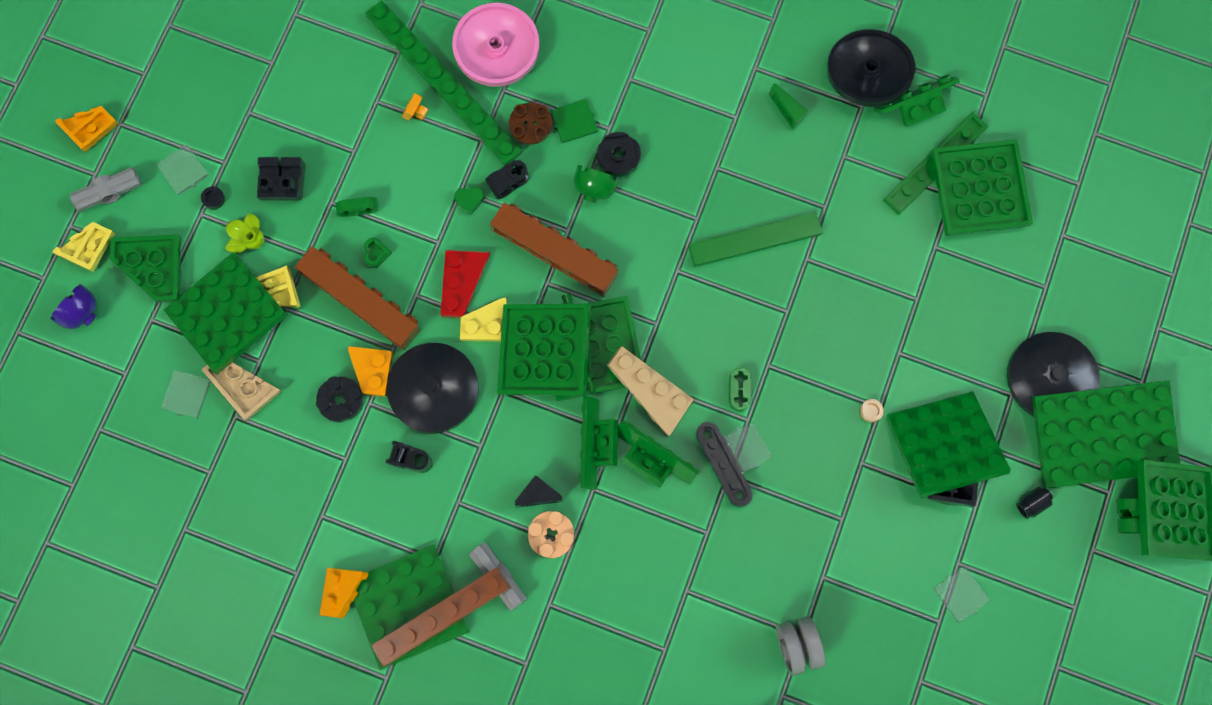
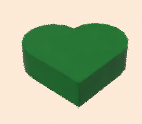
M471 187L470 189L460 188L455 192L454 198L460 207L472 215L482 203L484 195L478 187Z
M369 238L364 244L366 250L364 260L369 267L375 268L380 266L392 254L377 238Z

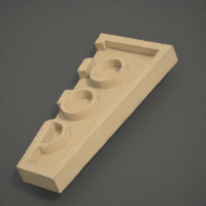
M620 346L607 366L625 388H628L633 394L635 400L648 412L651 419L662 429L661 431L669 437L694 399L631 352Z

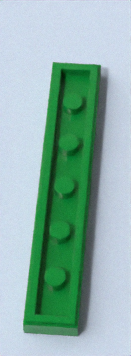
M972 112L936 148L972 144L989 126ZM931 153L883 199L898 215L935 180Z
M815 212L689 244V250L694 267L819 236L823 232Z

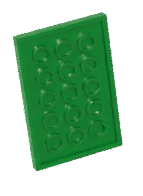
M1170 380L1032 396L1044 488L1137 477L1136 461L1139 460L1180 464Z

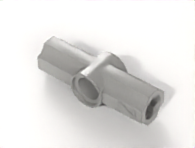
M131 167L112 176L102 175L95 178L92 182L93 184L70 193V199L76 210L81 212L100 203H113L120 198L121 194L142 186V182L136 170Z
M485 542L469 553V556L483 573L482 576L496 567L501 569L512 589L500 597L510 611L527 599L514 582V577L502 561L499 562Z

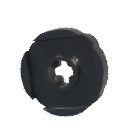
M624 132L608 134L597 148V160L600 167L605 173L613 176H625L634 172L640 162L641 149L639 143ZM616 150H620L621 153H625V155L622 156L621 159H617V157L613 156V154L616 153Z
M330 377L321 385L317 392L316 406L321 414L332 422L341 423L349 419L351 420L362 409L363 396L361 389L353 380L347 377ZM344 394L345 403L335 405L336 400L334 398L336 395Z

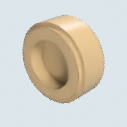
M875 399L866 400L860 407V416L869 423L878 421L884 414L883 405Z

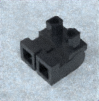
M258 157L257 198L260 200L301 201L303 198L306 166L302 158L281 157L280 161L278 157Z

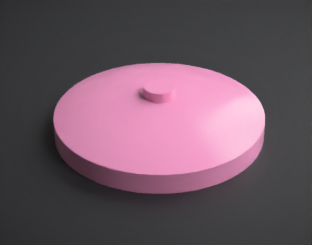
M488 3L472 9L463 16L454 31L452 46L455 60L467 77L482 85L500 87L521 80L531 71L539 55V35L531 18L519 8L505 3Z

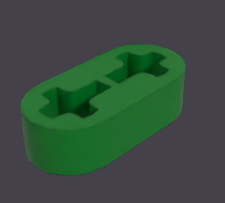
M375 197L347 199L335 203L336 214L339 217L371 214L379 210L378 200Z
M736 368L731 373L729 379V403L733 410L742 412L748 408L751 402V375L745 368ZM738 373H741L742 377L746 378L742 382V388H738L739 382L734 380ZM738 392H742V399L746 400L742 407L738 406L737 402H734L738 398Z

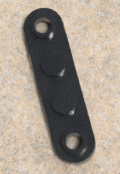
M711 422L702 423L696 431L698 443L730 503L736 507L746 506L752 499V491L718 427ZM709 431L711 438H705L703 432ZM736 492H742L744 498L742 500H738L736 498Z

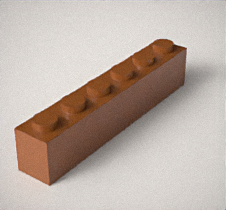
M504 202L490 223L491 231L605 297L618 276L617 266L607 259L603 261L597 257V253L593 250L581 248L574 239L570 237L564 238L559 235L560 232L552 226L547 228L541 224L537 217L525 215L514 204L508 205Z
M311 246L295 266L299 273L404 351L420 332V328L417 325L419 321L409 313L406 316L399 311L401 308L393 301L386 302L382 299L383 294L376 288L372 287L370 290L364 285L366 282L357 274L354 276L350 275L347 272L348 268L339 261L334 263L330 260L331 255L324 249L320 248L317 250Z
M496 567L371 646L382 666H388L512 588L501 569Z

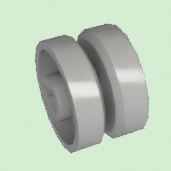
M810 616L796 619L795 628L789 621L776 625L780 651L791 676L804 673L806 664L811 670L825 667L822 643Z

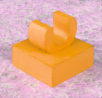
M414 93L401 117L409 121L414 115L418 119L423 120L429 109L419 105L422 97Z

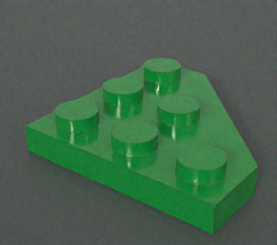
M179 235L111 238L110 260L154 301L161 303L178 300V297H180L181 237Z

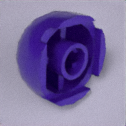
M79 284L72 290L74 295L71 294L65 297L50 318L56 324L66 329H78L84 324L89 326L97 317L93 314L97 308L94 295L85 286Z

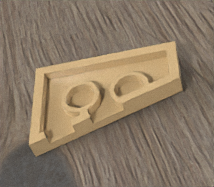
M233 362L218 375L208 365L201 369L245 421H248L282 392L280 389L270 385Z

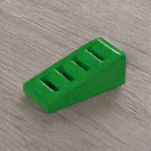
M774 83L769 96L794 130L804 120L807 110Z

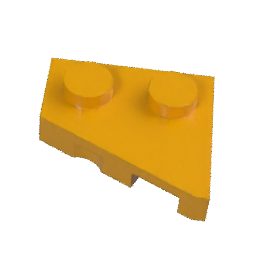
M327 568L319 615L344 618L351 602L354 601L358 594L356 591L361 580L367 579L368 572Z

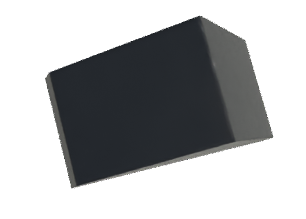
M535 475L515 500V506L519 508L561 503L562 496Z
M978 483L930 495L928 499L945 505L975 507Z

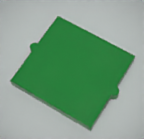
M587 99L551 110L555 122L554 129L558 131L562 143L598 132L594 121V113H591Z

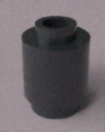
M1037 486L1021 497L1019 502L1016 503V507L1024 518H1034L1052 506L1053 496L1048 489H1042Z

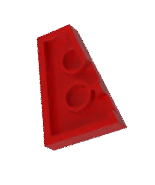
M445 250L441 317L461 318L466 314L475 288L483 274V269L489 260L490 252Z

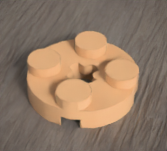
M544 512L535 517L530 524L528 540L530 546L537 554L546 558H558L570 550L574 542V528L571 521L561 513ZM550 528L552 531L557 530L558 534L555 535V541L545 539V535H547L546 530Z

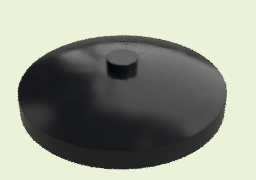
M858 30L845 35L833 46L828 58L827 75L834 90L847 101L865 107H880L899 100L907 93L915 75V60L908 46L896 36L881 30Z
M1043 332L1026 339L1014 350L1007 367L1008 387L1014 400L1025 412L1033 417L1032 396L1099 389V369L1092 353L1076 338L1060 332Z
M425 343L406 351L394 363L387 381V397L395 415L413 430L430 434L449 431L464 422L473 411L479 392L477 374L469 359L458 349L442 343Z

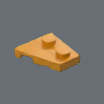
M102 106L92 108L88 112L75 113V117L64 120L58 118L55 120L84 152L88 151L118 125V122Z
M348 346L362 393L364 395L386 397L393 352Z

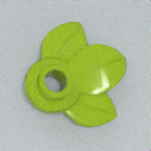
M249 213L244 221L232 220L226 225V232L231 237L225 246L227 251L239 254L247 248L258 249L263 245L264 236L259 229L260 221L258 217Z

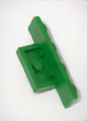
M951 75L941 76L935 83H924L919 85V89L913 92L911 90L907 91L903 97L891 104L874 107V111L884 114L900 108L904 126L913 125L947 111L941 90L960 83L959 78L951 77Z
M584 396L582 404L580 487L596 490L597 467L617 466L618 420H599V399Z
M624 420L619 423L618 437L632 446L622 460V463L659 488L670 473H673L687 484L692 483L699 471L690 463L685 462L671 450L661 446L652 437L636 429L634 425Z

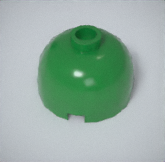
M577 165L574 184L577 191L584 195V200L596 203L597 199L605 200L615 192L620 178L614 177L611 180L612 175L591 168H585V171H582V166Z

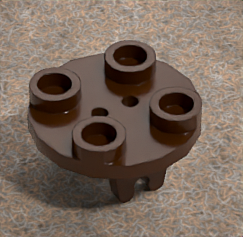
M533 102L516 105L509 119V128L513 137L520 143L527 145L539 144L544 141L551 133L553 126L548 108Z

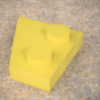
M92 222L82 232L76 233L69 238L70 241L61 248L56 247L53 253L94 272L115 233Z
M288 266L256 277L281 307H301L291 270Z
M501 298L462 316L460 340L501 342L503 304H507V298Z

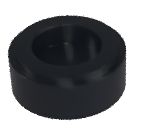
M211 186L202 192L201 201L208 209L216 210L223 206L225 195L219 188Z

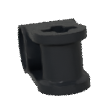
M515 160L500 170L491 173L485 181L496 199H502L517 188L525 185L529 179L526 164L520 160Z
M392 441L393 448L389 459H386V464L418 473H425L431 469L433 461L425 451L398 441ZM420 456H425V464L421 467H416V459Z

